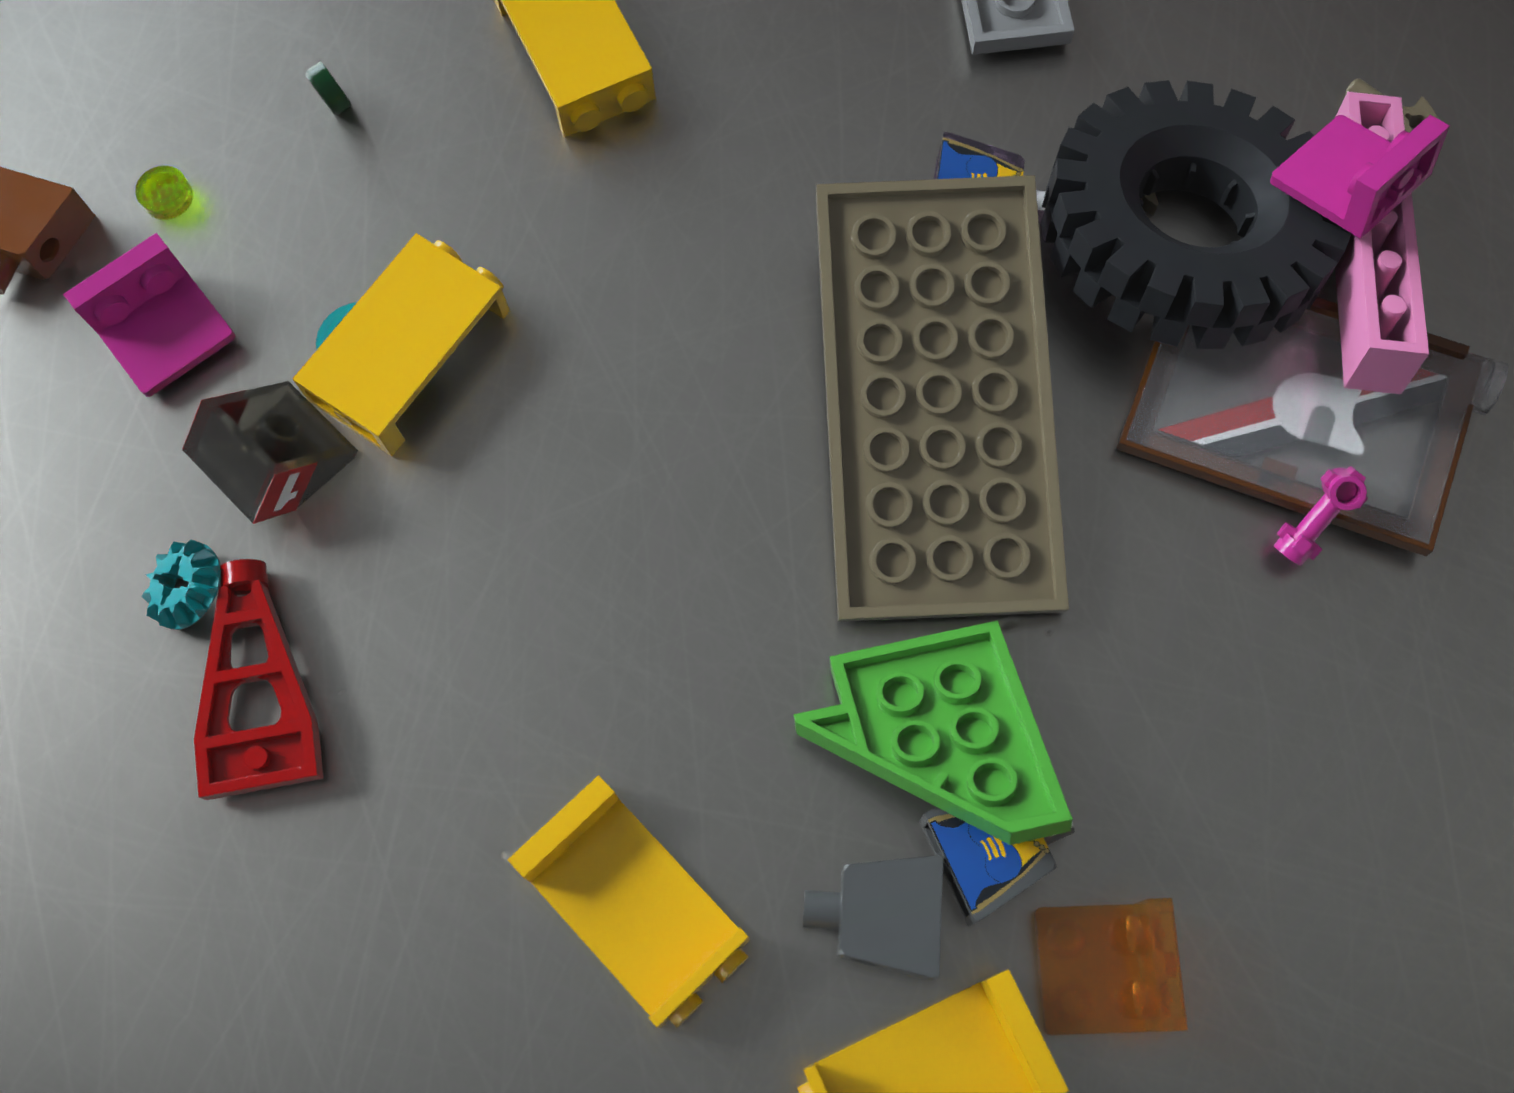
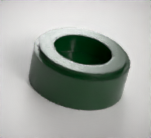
M321 61L306 70L307 74L305 76L333 114L339 115L352 106L343 90Z

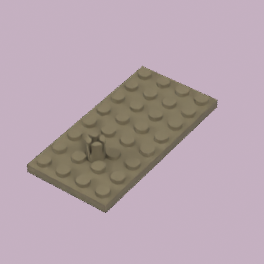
M1035 175L816 184L838 622L1066 612L1069 610Z

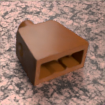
M0 167L1 295L5 293L15 272L41 280L50 278L92 223L95 214L72 187Z

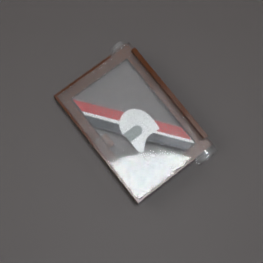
M1317 297L1309 310L1306 309L1299 321L1280 333L1273 327L1265 341L1244 347L1240 345L1232 333L1224 349H1197L1191 325H1188L1178 347L1155 341L1116 449L1305 515L1324 495L1320 479L1326 471L1335 468L1347 469L1352 466L1366 477L1364 484L1367 489L1368 499L1360 509L1341 510L1331 524L1427 557L1433 552L1472 411L1482 415H1486L1491 411L1505 385L1509 365L1493 358L1487 359L1468 352L1470 348L1468 345L1427 332L1429 355L1402 394L1344 388L1338 303Z

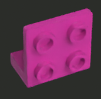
M1338 115L1272 172L1270 183L1361 239L1432 175L1450 125L1429 115L1410 133L1404 130L1390 142L1350 118Z
M157 232L63 294L73 309L100 336L138 389L146 397L153 396L229 344L236 337L229 325Z

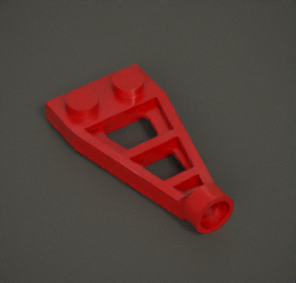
M240 559L226 562L220 566L221 587L218 590L194 735L198 797L204 800L324 779L318 721L269 594L266 563L257 559ZM259 625L263 630L268 651L266 663L233 668L231 665L233 633L236 629ZM263 680L268 681L274 688L281 707V716L278 722L273 725L234 731L229 724V715L235 690L241 684Z

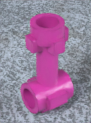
M1352 466L1347 469H1328L1320 479L1324 495L1297 527L1285 522L1277 532L1280 538L1276 541L1274 547L1299 566H1302L1308 558L1314 560L1323 550L1315 542L1316 539L1341 510L1360 509L1367 501V489L1364 484L1366 477Z

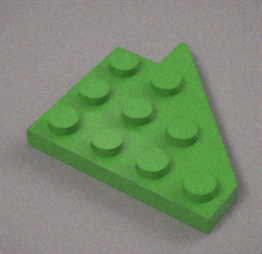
M998 620L829 656L830 669L840 704L793 714L797 735L1009 845L1071 831L1072 816Z

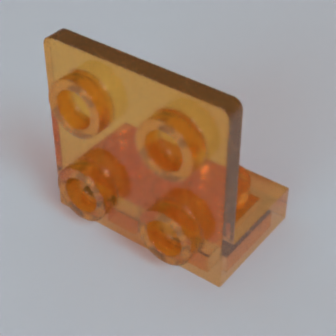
M1151 898L1134 904L1040 907L1034 911L1043 1024L1046 1034L1074 1035L1188 1031L1172 898Z

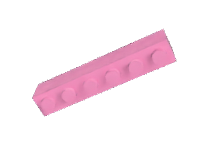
M1347 92L1336 117L1344 115L1390 142L1400 132L1405 130L1401 97ZM1412 193L1361 239L1351 233L1346 251L1335 267L1344 388L1402 394L1429 355Z

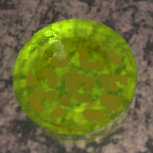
M157 166L147 170L139 178L135 187L136 198L150 216L160 220L174 219L182 215L193 201V189L180 170L172 166Z

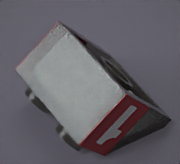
M289 381L202 399L182 448V451L253 524L296 511L298 507L349 464L358 452Z

